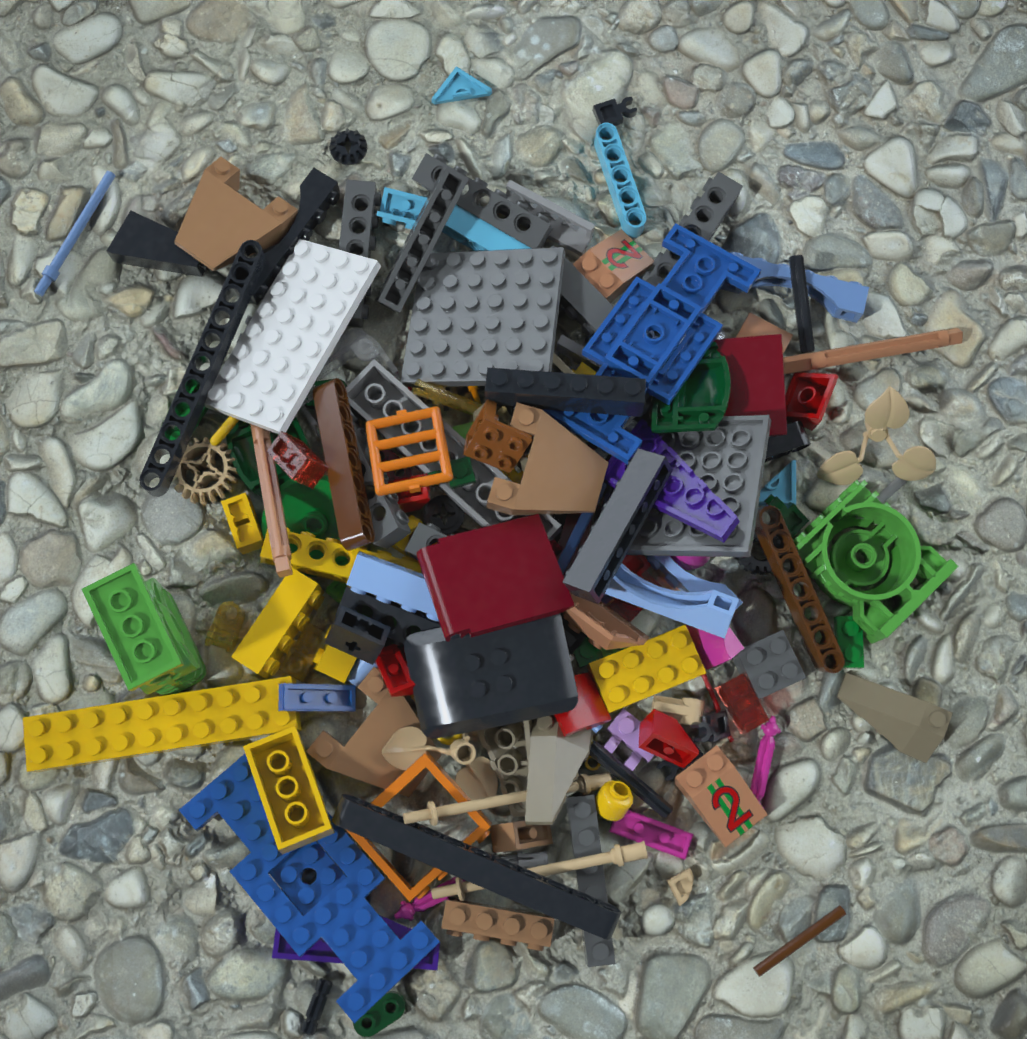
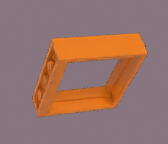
M426 751L371 803L382 808L425 767L458 803L471 801V799L433 756ZM481 810L467 812L478 826L462 842L472 845L477 841L480 844L491 833L488 829L491 827L492 822ZM346 830L409 902L415 897L421 899L431 889L428 885L435 878L440 881L448 874L433 867L411 887L371 840Z

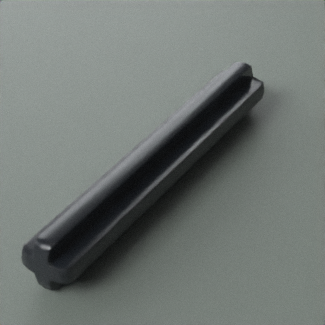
M794 255L789 257V267L799 347L801 353H809L815 350L804 257L803 255Z
M595 741L591 742L589 755L619 781L624 782L634 794L660 816L666 818L673 810L672 805Z

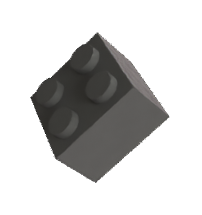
M783 630L744 647L743 650L732 658L753 702L806 678Z

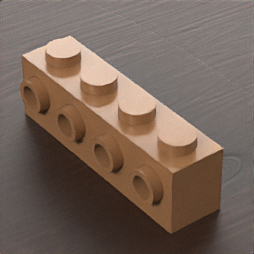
M447 898L441 928L447 929L446 934L462 937L463 932L474 934L473 939L480 941H489L490 937L501 939L500 943L504 945L516 946L517 942L528 943L527 948L543 951L544 946H551L555 918L546 914Z

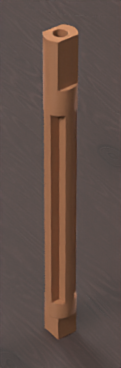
M958 328L944 329L783 357L784 375L962 343L963 332Z
M250 424L273 562L276 566V572L281 578L293 575L291 566L292 556L270 431Z

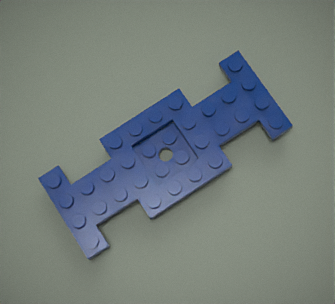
M676 223L664 238L662 247L681 257L661 284L658 283L655 287L636 276L582 350L583 356L601 366L595 375L646 379L645 395L648 393L667 405H670L722 330L723 324L703 314L725 281L748 293L761 272V269ZM649 331H657L660 334V337L657 339H651L647 336L646 333ZM543 410L565 428L627 465L637 449L642 445L641 439L622 429L630 416Z
M246 754L241 756L179 809L197 832L216 815L220 814L250 850L251 853L229 872L299 957H302L323 938L353 974L357 981L336 1000L353 1023H356L440 943L422 920L400 940L365 898L385 880V877L348 834L332 822L333 817L329 812L328 815L335 832L334 834L285 854L278 851ZM307 869H313L317 873V878L312 884H304L302 881V874Z

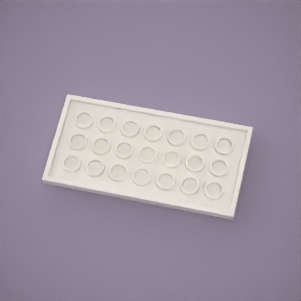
M299 239L294 247V253L289 255L219 372L212 388L208 392L205 407L284 436L381 268L379 262L374 259Z

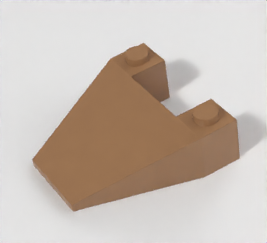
M221 156L204 170L175 239V245L212 271L232 264L240 246L247 240L259 242L263 250L278 244L289 232L298 212V209L279 196L262 210L239 194L237 191L240 186V169Z
M516 403L510 426L531 434V442L533 443L521 484L494 477L487 501V508L509 515L594 513L609 462L543 410Z
M373 667L357 688L378 705L345 746L323 730L306 752L327 769L386 789L405 770L391 765L383 757L382 749L399 729L413 726L421 730L418 717L405 697H391L380 671ZM426 737L427 741L425 746L430 745L436 747L432 739ZM428 751L436 761L442 755L439 752ZM425 767L397 794L410 797L429 770Z

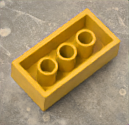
M293 567V575L284 577L231 656L266 679L269 675L274 676L281 665L279 660L284 653L288 654L292 650L296 642L294 640L295 636L299 631L303 632L310 622L309 615L313 609L317 610L325 599L322 596L324 590L320 585Z
M686 625L648 639L644 645L628 647L587 665L588 672L609 714L706 674Z
M296 726L243 746L278 851L285 854L335 833Z

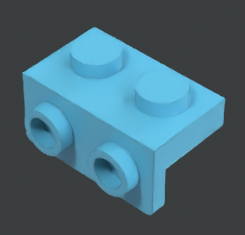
M384 187L380 211H377L376 216L382 217V222L396 225V222L400 221L406 223L405 228L412 229L427 197Z

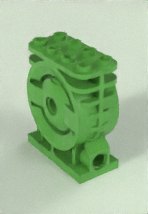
M864 479L861 483L856 480L846 488L822 514L804 529L807 534L803 531L793 542L804 567L810 572L808 576L811 579L814 578L819 588L829 598L842 605L853 607V621L866 633L864 637L873 644L888 638L959 566L952 559L946 561L932 546H920L919 538L911 523L900 512L889 507V503L885 502L882 504L876 498L879 493L876 490L871 493L865 487L868 482ZM872 522L876 524L871 531L856 529L840 536L831 548L829 562L827 549L830 541L838 532L852 527L866 529ZM894 542V548L888 552L887 547ZM856 552L864 556V563L857 561ZM889 559L891 560L890 570L887 577L876 588L867 591H856L848 587V585L853 587H867L876 583L887 572L889 566ZM916 578L919 583L912 588L910 583ZM892 597L895 600V606L889 611L881 602Z
M135 563L82 588V592L128 691L132 692L140 688L146 694L157 692L161 695L180 693L204 679L207 671L206 665L173 596L155 578L144 581Z

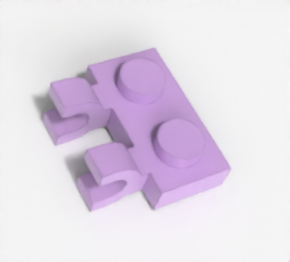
M623 708L606 729L612 735L603 748L612 754L620 742L625 744L633 752L623 765L630 771H633L641 759L648 763L654 754L638 748L640 721Z

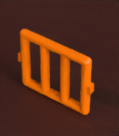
M435 406L407 412L406 409L396 411L397 415L366 422L365 429L375 493L378 496L410 490V493L420 492L422 487L450 482L453 479L439 407ZM432 418L434 429L378 441L376 429ZM436 439L437 451L381 462L380 451ZM440 461L441 473L390 484L384 483V472Z

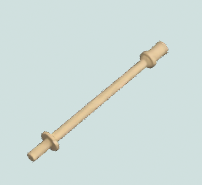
M608 771L589 776L587 774H580L576 781L572 782L567 793L578 791L583 796L589 795L592 791L600 790L605 782L612 780L611 775ZM527 790L436 807L433 801H429L427 809L403 813V820L405 824L429 820L430 824L435 826L438 823V818L525 802Z
M645 841L624 846L615 844L614 848L609 852L528 868V870L543 876H549L607 863L618 864L621 867L626 862L648 859ZM456 877L455 884L432 888L431 894L433 900L458 895L459 900L464 901L465 893L485 888L468 881L463 882L461 878Z

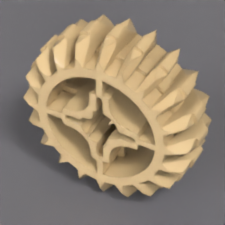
M204 437L202 443L197 438H194V445H187L172 483L177 484L174 489L178 493L182 492L181 496L185 500L190 498L193 504H196L200 499V503L206 505L208 498L213 504H216L217 496H220L223 500L226 498L223 493L225 490L233 492L230 483H238L237 478L234 477L238 473L232 463L235 461V458H230L231 450H227L226 443L213 446L208 437ZM203 454V456L201 457V459H199V460H197V461H192V460L195 459L196 457H198V456H200V455ZM216 455L223 459V472L215 468ZM207 468L210 470L203 472V474L200 473L201 470H206ZM187 470L195 474L193 480L195 482L194 487L189 486L187 482ZM218 481L215 485L206 488L210 482Z

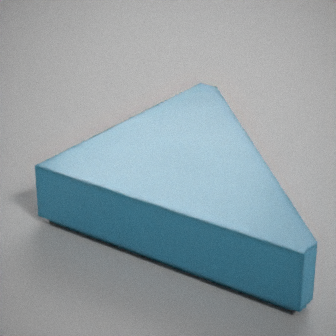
M456 66L431 100L436 105L485 97L492 94V88Z
M792 460L761 489L758 506H768L764 500L770 494L774 497L777 496L785 506L789 502L796 505V460Z

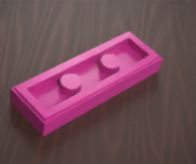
M630 810L627 811L621 820L612 821L609 829L611 833L638 843L645 841L646 846L686 860L694 835Z

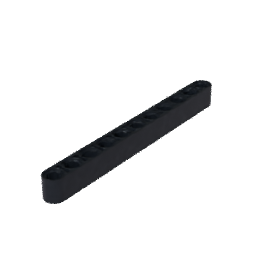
M255 240L243 242L238 250L141 472L140 485L152 496H163L169 490L205 406L208 392L218 376L265 267V254L259 242ZM258 253L256 257L248 258L250 254ZM242 275H249L245 280H238ZM232 297H239L236 302H229ZM229 319L225 325H219L221 320ZM213 341H220L218 346L209 347ZM210 363L206 370H200L201 365ZM200 386L196 393H190L192 387ZM189 408V414L184 417H181V411L183 409ZM180 431L177 439L170 440L173 432ZM169 454V460L166 463L160 464L161 457ZM159 478L158 485L151 488L149 486L151 480Z
M342 794L333 815L332 822L345 830L607 940L612 938L622 913L620 909L607 902L417 822L405 824L403 816L355 796Z

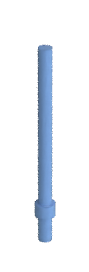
M106 171L51 264L46 265L41 273L43 277L34 290L37 295L43 297L51 282H55L60 274L59 269L116 177L114 173Z

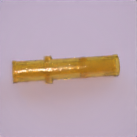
M417 379L414 385L424 390L413 387L412 394L429 399L437 406L442 404L471 416L483 405L445 390L443 386L439 385L437 387L421 379Z

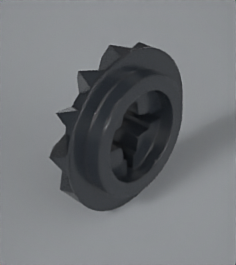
M348 128L342 132L337 131V134L331 137L329 146L333 159L343 165H353L360 162L365 157L368 149L364 135H361L357 129L352 131ZM347 140L353 145L350 147L349 153H347L345 148Z
M447 495L436 496L425 506V523L429 522L441 529L440 533L448 535L456 532L463 524L464 511ZM442 506H444L448 514H451V517H447L446 525L443 524L441 518L433 517L441 514Z

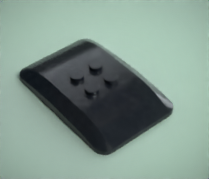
M560 613L471 638L469 633L463 638H460L459 634L451 636L449 642L445 640L441 627L413 633L405 640L404 650L410 679L416 684L413 688L420 727L423 734L431 739L560 714L573 710L578 703V691Z

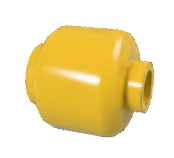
M610 780L605 782L595 796L596 811L600 816L609 821L621 820L633 804V795L630 788L621 781Z

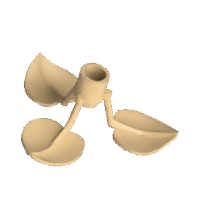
M889 386L866 409L864 423L867 431L863 433L859 457L857 458L853 451L836 453L820 466L816 474L818 478L835 485H848L858 480L863 473L862 465L859 463L864 459L869 438L875 442H881L886 439L896 457L899 458L892 464V471L902 480L916 481L928 477L936 470V458L934 453L924 446L911 447L903 455L896 448L890 438L888 428L897 429L902 427L908 421L910 412L902 395Z
M407 726L396 731L382 749L383 757L391 765L401 770H407L426 751L451 755L457 762L466 765V767L459 769L456 773L455 782L471 800L497 795V773L495 770H492L489 759L483 756L475 758L476 750L469 743L470 737L468 733H463L462 739L455 740L451 744L450 749L430 745L425 746L427 739L423 732L416 727Z

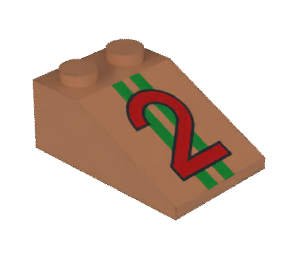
M620 229L590 248L573 265L612 303L630 286L636 276L640 277L653 265L654 260Z
M717 745L675 777L676 786L725 848L768 815L737 769Z

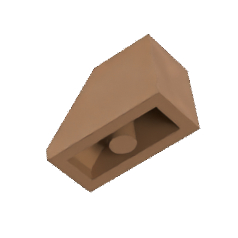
M525 820L495 824L490 827L493 853L517 851L553 844L550 825H526Z

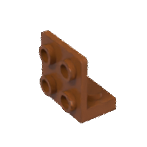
M487 399L466 434L463 455L511 473L532 441V435L499 422L498 415L496 414L497 403Z

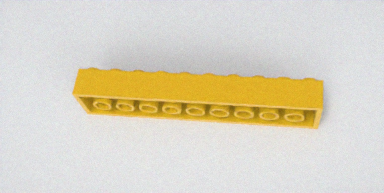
M292 676L23 717L27 772L50 771L266 737L296 726L298 731H302L300 711H278L279 684H296V679Z

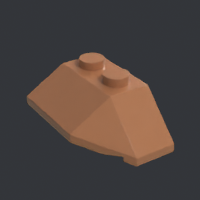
M571 594L575 606L562 612L563 618L568 621L567 626L576 633L580 634V632H583L589 637L588 641L598 649L603 647L605 650L644 645L650 638L601 601L598 605Z

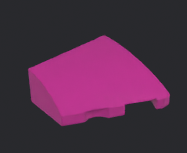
M686 625L705 670L731 660L744 649L730 627L724 639Z

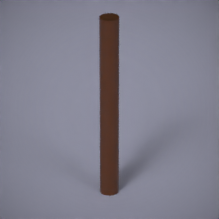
M840 905L754 966L755 973L758 977L765 974L846 915L845 910Z

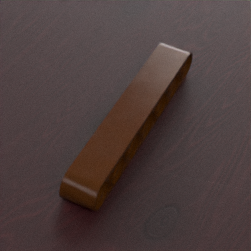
M335 378L313 388V398L339 538L342 546L347 551H352L373 543L375 533L347 391L343 382L339 378Z
M769 505L758 508L755 532L811 661L820 672L838 673L844 667V656L783 516L775 506ZM764 511L770 516L768 525L762 520ZM775 535L780 539L779 548H776L772 542ZM785 559H787L791 565L789 572H786L783 568V562ZM796 583L801 587V593L798 596L793 590ZM806 607H809L811 610V617L808 620L804 616ZM817 631L822 636L819 643H816L814 638ZM827 655H830L832 658V664L829 667L825 664Z

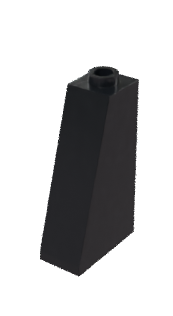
M130 210L106 250L111 259L120 264L202 277L204 272L209 270L207 266L175 245L177 231Z

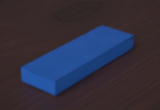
M279 684L278 711L355 712L356 686Z

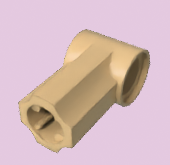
M654 695L651 711L656 709L677 719L680 725L691 727L693 722H702L705 701L693 698L677 699Z

